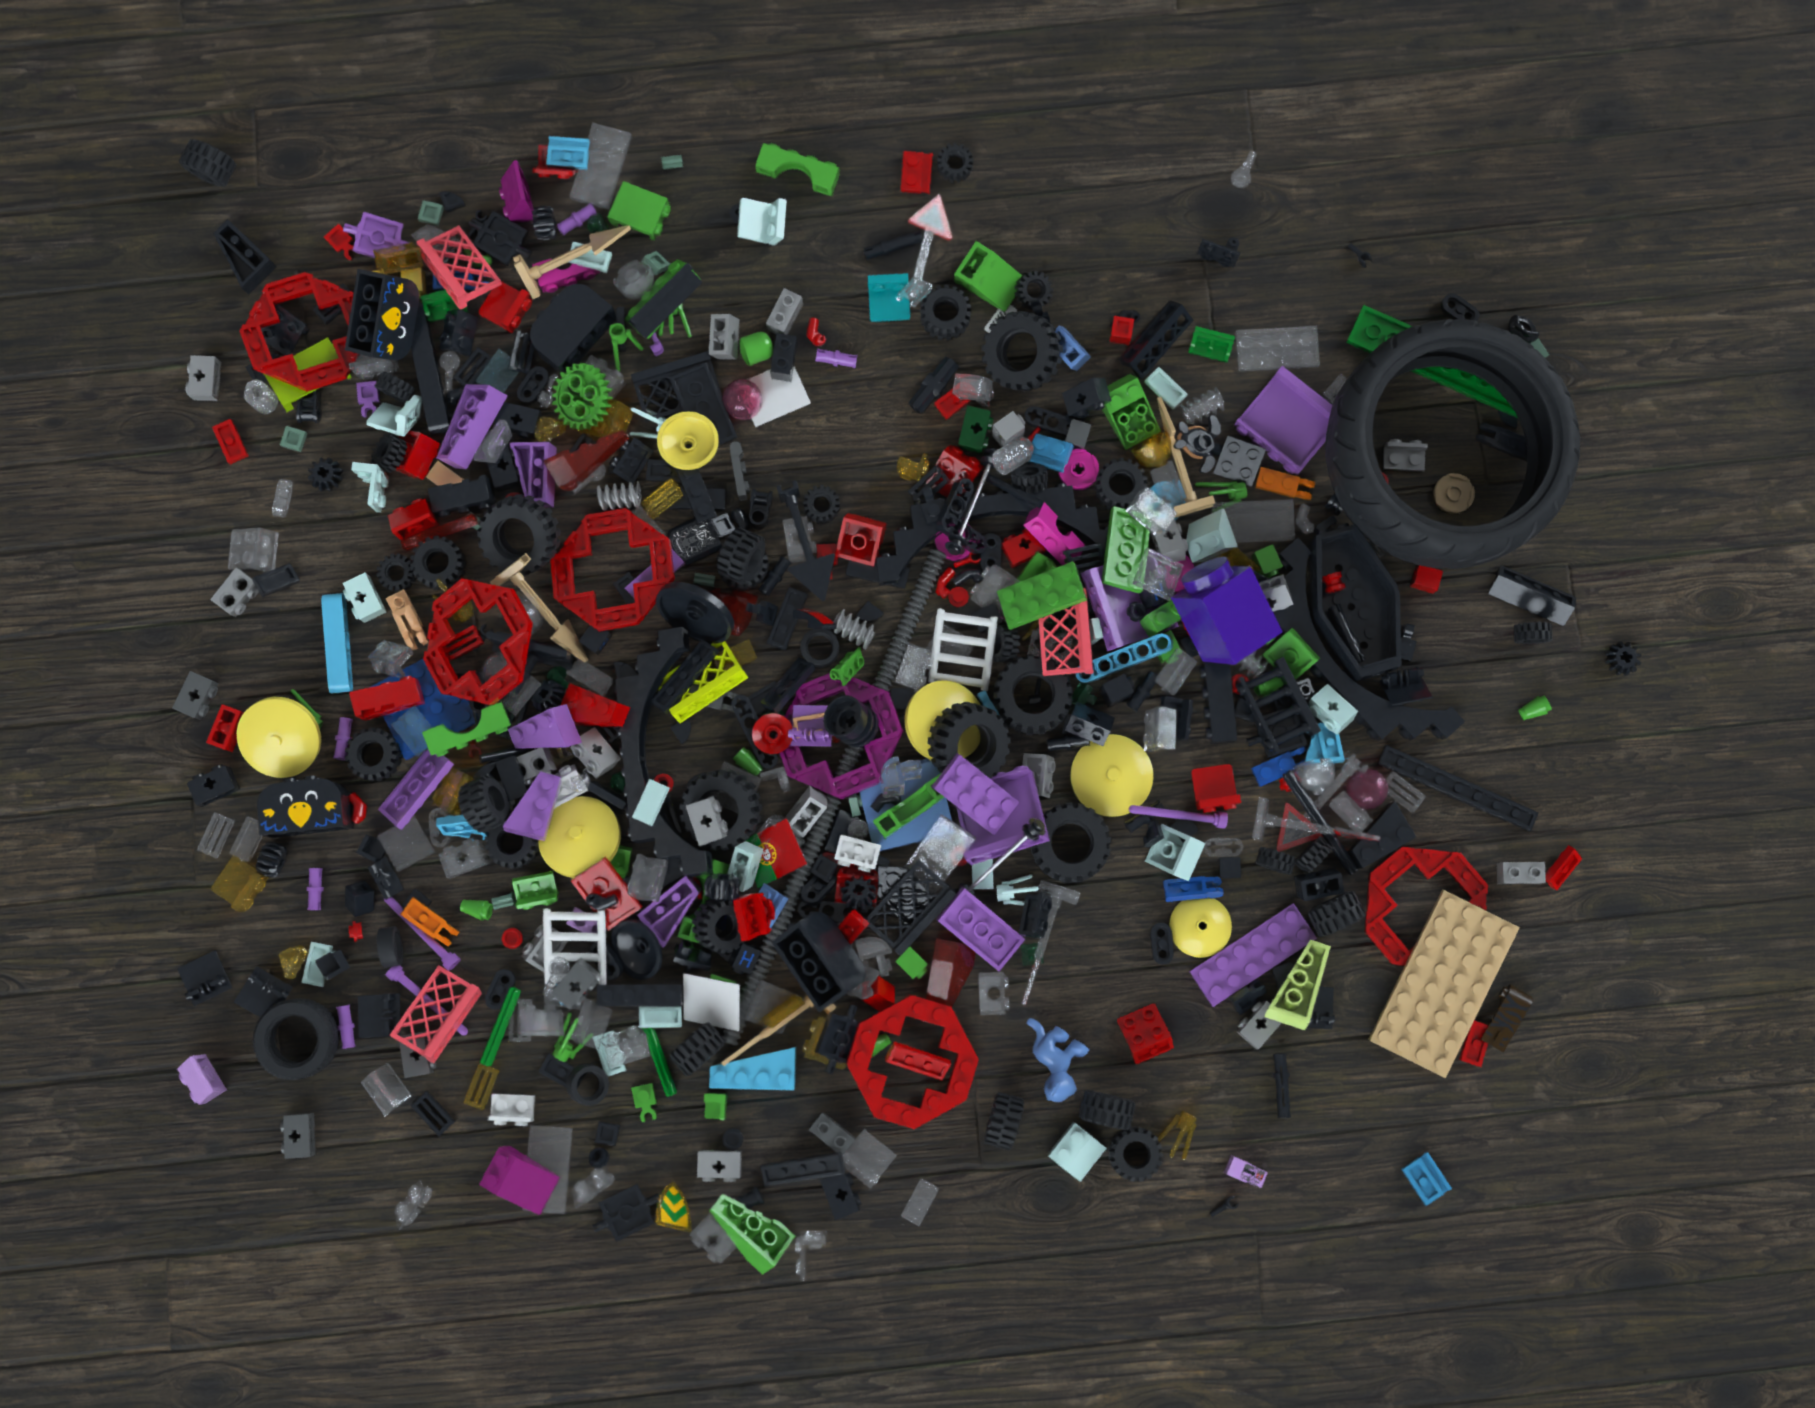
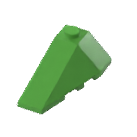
M723 1194L709 1210L746 1260L761 1274L766 1273L777 1264L795 1238V1235L781 1222L775 1219L770 1220L762 1216L763 1213L759 1211L754 1212L747 1209L744 1204Z

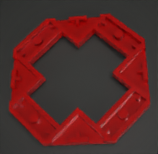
M304 272L266 284L260 299L254 304L249 313L248 320L242 325L239 332L254 370L308 392L347 379L360 354L345 350L347 338L345 336L332 341L338 358L299 371L293 354L272 360L261 328L280 323L274 307L276 304L313 293L319 310L339 304L346 323L349 325L354 292L345 291L333 283L314 278L313 275Z
M627 508L588 514L583 518L582 524L575 532L573 531L563 543L564 546L558 554L556 553L550 559L553 597L599 632L639 625L656 604V597L661 588L675 580L671 541ZM628 530L629 546L631 548L649 545L653 580L633 584L635 603L597 609L596 593L594 591L575 594L572 559L592 555L590 536Z
M461 578L433 602L432 611H434L432 623H429L427 634L429 643L427 651H424L423 660L441 694L494 705L523 681L533 623L514 589ZM471 599L474 600L481 613H486L497 604L513 633L508 640L499 646L508 664L483 685L473 670H469L458 679L442 649L456 637L447 619Z
M1400 847L1369 873L1365 933L1392 965L1405 966L1414 946L1408 950L1382 919L1398 906L1385 891V888L1414 864L1427 879H1430L1444 867L1470 897L1467 902L1485 911L1487 910L1486 895L1488 894V884L1462 853Z
M910 994L903 998V1000L858 1023L846 1065L875 1118L916 1129L967 1100L979 1059L952 1007ZM905 1016L944 1027L938 1047L957 1053L946 1092L943 1093L925 1087L920 1107L882 1097L887 1076L868 1070L879 1030L900 1036Z

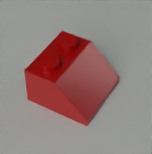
M409 430L404 437L398 436L406 442L407 449H405L406 455H403V461H400V466H396V471L424 480L430 471L433 459L438 454L440 443L420 432Z
M426 499L414 500L410 506L396 508L392 511V514L388 515L391 531L401 541L439 525L435 514L432 513L431 505Z
M851 513L846 514L843 517L835 556L874 567L883 543L887 523Z

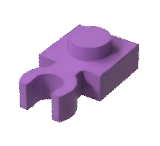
M377 381L357 383L358 403L364 404L361 408V414L364 418H367V411L369 409H372L374 413L377 409L374 403L380 402L379 390L374 386Z

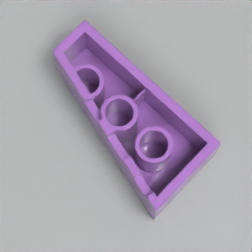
M466 384L437 459L456 469H467L507 395L490 385Z

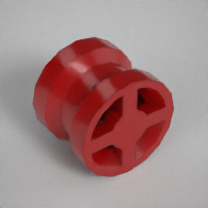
M1335 572L1322 577V582L1326 585V594L1346 588L1345 583L1341 580V572Z

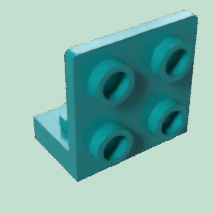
M908 273L868 276L870 321L910 320Z

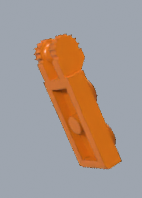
M1260 467L1255 488L1292 498L1297 497L1310 500L1312 494L1297 491L1298 485L1313 488L1315 482Z
M412 897L400 913L401 916L429 936L438 939L448 947L451 942L447 937L439 934L441 929L444 927L455 936L460 933L448 924L445 919L414 897Z

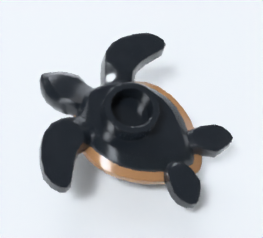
M1213 415L1208 417V431L1201 426L1187 427L1184 422L1177 423V429L1180 433L1177 435V441H1175L1173 447L1175 449L1182 448L1189 456L1195 459H1203V463L1199 468V472L1202 474L1209 472L1214 467L1215 458L1213 455L1220 456L1223 449L1221 444L1214 443L1213 441L1221 432L1220 423L1217 417Z

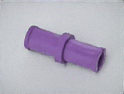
M589 203L578 212H572L570 217L556 225L564 236L575 227H581L583 222L597 215V213Z
M817 349L816 362L830 363L836 367L837 365L856 367L857 355L840 353L839 350L833 352Z
M340 717L338 735H335L336 748L334 759L345 760V756L348 754L345 752V748L349 747L347 742L349 739L352 740L350 734L353 719Z
M309 868V887L306 888V891H309L307 910H321V891H324V887H322L323 868Z
M350 1005L336 1007L339 1020L337 1028L341 1034L342 1049L356 1047L353 1033L355 1025L351 1020Z

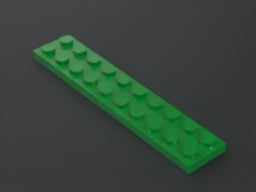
M1363 305L1346 343L1371 353L1392 336L1412 326ZM1427 367L1412 370V372L1518 418L1502 394L1473 374L1446 367Z

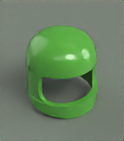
M757 332L740 338L741 355L749 367L772 357L774 352L773 343L766 333Z

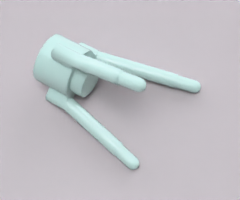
M634 407L631 408V411L657 423V432H659L661 425L667 420L664 417L658 419L651 416L657 413L646 408L647 413ZM641 432L629 433L630 436L656 439L658 435Z
M1030 874L1010 881H1003L1002 885H996L998 902L1003 901L1004 905L1024 906L1025 901L1012 900L1010 898H1014V893L1037 891L1039 888L1036 886L1014 889L1010 885L1030 879L1033 875Z

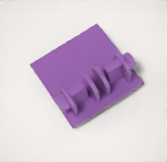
M793 705V718L825 713L827 706ZM824 717L799 721L798 730L793 726L792 719L793 728L788 731V737L793 739L791 746L831 747L832 735L825 729Z

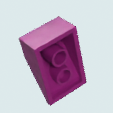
M515 160L502 177V187L499 188L501 199H505L506 206H503L505 218H509L510 221L517 224L533 220V206L528 182L518 161Z
M508 1145L498 1148L479 1185L507 1201L541 1215L560 1176Z

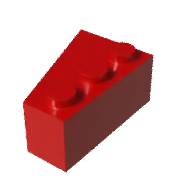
M412 676L400 678V681L385 682L378 686L349 692L355 716L368 721L425 704L419 680L412 678Z
M569 683L561 705L567 704L574 724L578 726L623 727L630 707L571 683Z

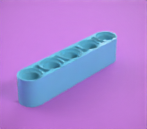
M344 593L322 595L321 603L329 692L331 694L351 692L353 690L346 597Z
M1157 634L1094 659V673L1088 679H1084L1081 673H1075L1079 681L1085 683L1096 681L1169 652L1173 648V640L1166 634ZM1161 638L1168 640V646L1164 649L1158 647V641ZM1142 645H1146L1149 649L1148 654L1144 657L1139 654V648ZM1122 653L1129 655V661L1126 664H1122L1119 660ZM1104 660L1110 663V668L1106 672H1103L1100 667Z

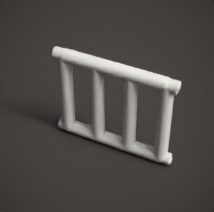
M938 608L928 683L946 680L961 685L981 687V690L988 691L998 617L991 616L989 619L947 613L945 610ZM944 620L989 627L987 639L943 633ZM941 641L986 647L985 658L940 653ZM944 661L983 667L982 679L937 673L938 662Z
M543 909L545 984H552V981H561L567 974L553 973L552 961H578L582 958L584 961L598 962V972L600 974L596 979L599 981V985H606L605 910H597V912H551V909ZM552 920L597 921V933L552 932ZM552 941H598V953H552Z

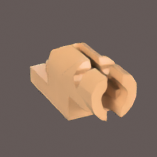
M403 589L387 597L386 600L393 612L392 616L410 651L418 649L414 640L415 637L425 646L428 643V639L422 628L423 624L406 590Z

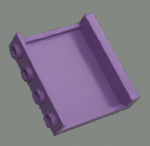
M1281 366L1271 381L1241 417L1237 419L1234 426L1239 434L1248 436L1254 445L1265 448L1266 452H1268L1267 455L1272 460L1283 464V468L1288 473L1298 475L1326 441L1327 426L1333 405L1285 367Z
M1152 549L1147 551L1144 579L1154 576L1155 580L1163 578V576L1159 572L1157 558L1153 554ZM1103 566L1080 573L1095 617L1100 620L1107 651L1149 637L1140 621L1133 622L1126 612L1130 603H1142L1138 593L1102 584ZM1164 604L1146 609V615ZM1175 623L1165 631L1179 627L1178 623Z
M1018 766L1013 771L1007 773L999 772L991 778L993 782L1019 802L995 835H992L956 807L966 851L963 852L964 858L970 865L1003 856L1025 835L1022 826L1029 824L1030 818L1041 820L1045 825L1046 832L1043 836L1039 835L1038 841H1032L1027 838L1013 852L1050 841L1034 775L1028 766Z

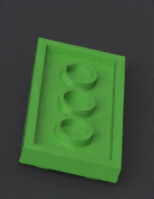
M1115 506L1111 509L1102 584L1138 594L1143 591L1151 516Z
M1074 561L997 591L1005 620L1010 630L1087 601Z

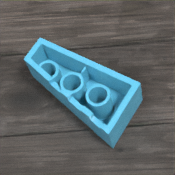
M797 1047L731 1061L725 1066L722 1064L711 1066L709 1088L795 1090Z

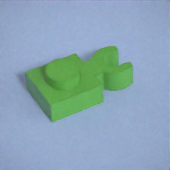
M653 1083L632 1087L635 1108L642 1107L641 1121H646L645 1114L647 1112L652 1114L653 1120L657 1119V1113L651 1106L657 1104Z

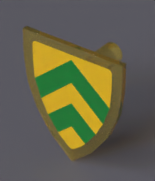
M672 1181L664 1188L659 1197L655 1223L658 1226L691 1232L690 1211L686 1199L678 1186Z

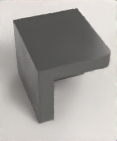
M1072 419L1065 442L1072 443L1074 445L1073 449H1084L1091 424Z

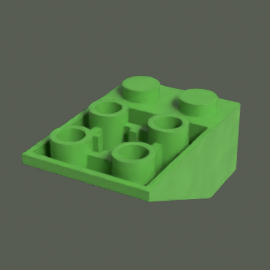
M976 241L955 272L954 282L1005 313L1015 298L1014 293L1017 290L1014 288L1018 284L1016 283L1022 275L995 252Z
M1129 374L1107 386L1112 401L1105 404V408L1102 410L1125 450L1161 431L1137 377Z

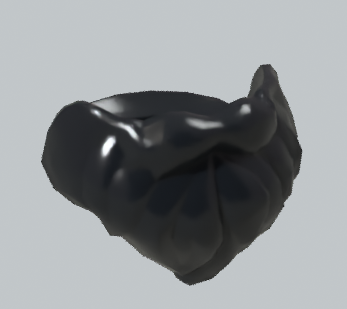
M1518 315L1510 318L1508 330L1511 334L1519 336L1528 343L1538 339L1539 332H1536V327L1531 320L1523 316L1519 317ZM1519 322L1526 324L1529 327L1530 331L1524 329V327Z

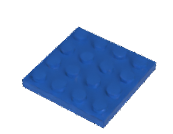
M423 659L371 686H378L385 682L400 681V678L412 676V678L419 680L425 704L383 716L393 737L399 744L405 760L411 759L428 748L422 734L424 730L443 723L450 730L461 732L475 724L470 701L441 694Z

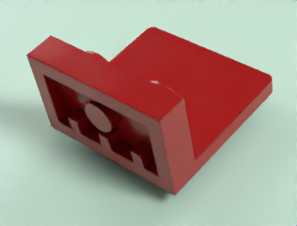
M1154 1003L1117 1019V1023L1130 1047L1132 1058L1136 1065L1174 1048L1172 1037Z

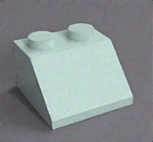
M1220 509L1189 524L1186 541L1192 563L1205 562L1238 547L1225 509Z
M1161 824L1160 827L1165 838L1150 848L1145 862L1189 881L1205 843Z
M1072 1122L1047 1155L1081 1182L1106 1148L1075 1122Z

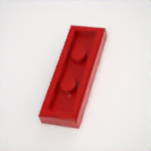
M895 1041L885 1057L887 1063L939 1080H943L951 1066L949 1059Z

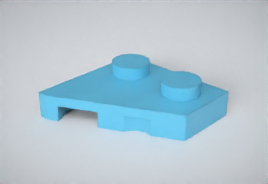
M1317 723L1321 731L1311 737L1304 767L1343 763L1345 759L1339 734L1336 735L1333 731L1328 730L1324 723Z
M447 815L436 819V826L443 835L470 838V834H478L483 836V840L485 836H488V832L479 833L477 830H474L467 823L463 815Z

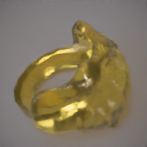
M540 417L534 436L539 442L550 441L552 438L565 433L567 427L563 424L564 421Z
M302 945L289 947L279 954L285 978L294 979L297 971L301 968V964L308 956V951Z

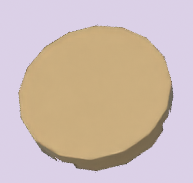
M1451 473L1443 476L1436 483L1433 489V498L1435 504L1442 511L1448 514H1458L1464 512L1472 505L1475 498V489L1467 477Z

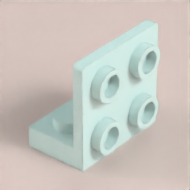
M746 198L740 199L737 236L771 245L777 244L784 238L786 200L778 198L772 204Z
M414 395L409 401H406L403 408L383 402L368 418L366 425L404 437L421 417L422 397Z
M353 462L352 471L357 474V477L363 479V482L370 483L368 505L376 512L381 513L382 507L384 508L386 504L384 490L388 487L389 483L387 473L377 464Z

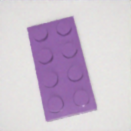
M427 748L378 810L397 828L402 830L410 822L416 811L424 804L428 796L436 789L444 776L449 773L454 764L444 755L437 757L434 754L431 756Z
M956 753L932 785V788L992 835L997 833L1019 803L958 753Z
M964 887L959 890L936 919L998 971L1003 968L1025 941L1013 928Z

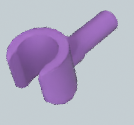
M654 332L652 334L654 344L650 348L654 355L658 356L663 353L664 348Z

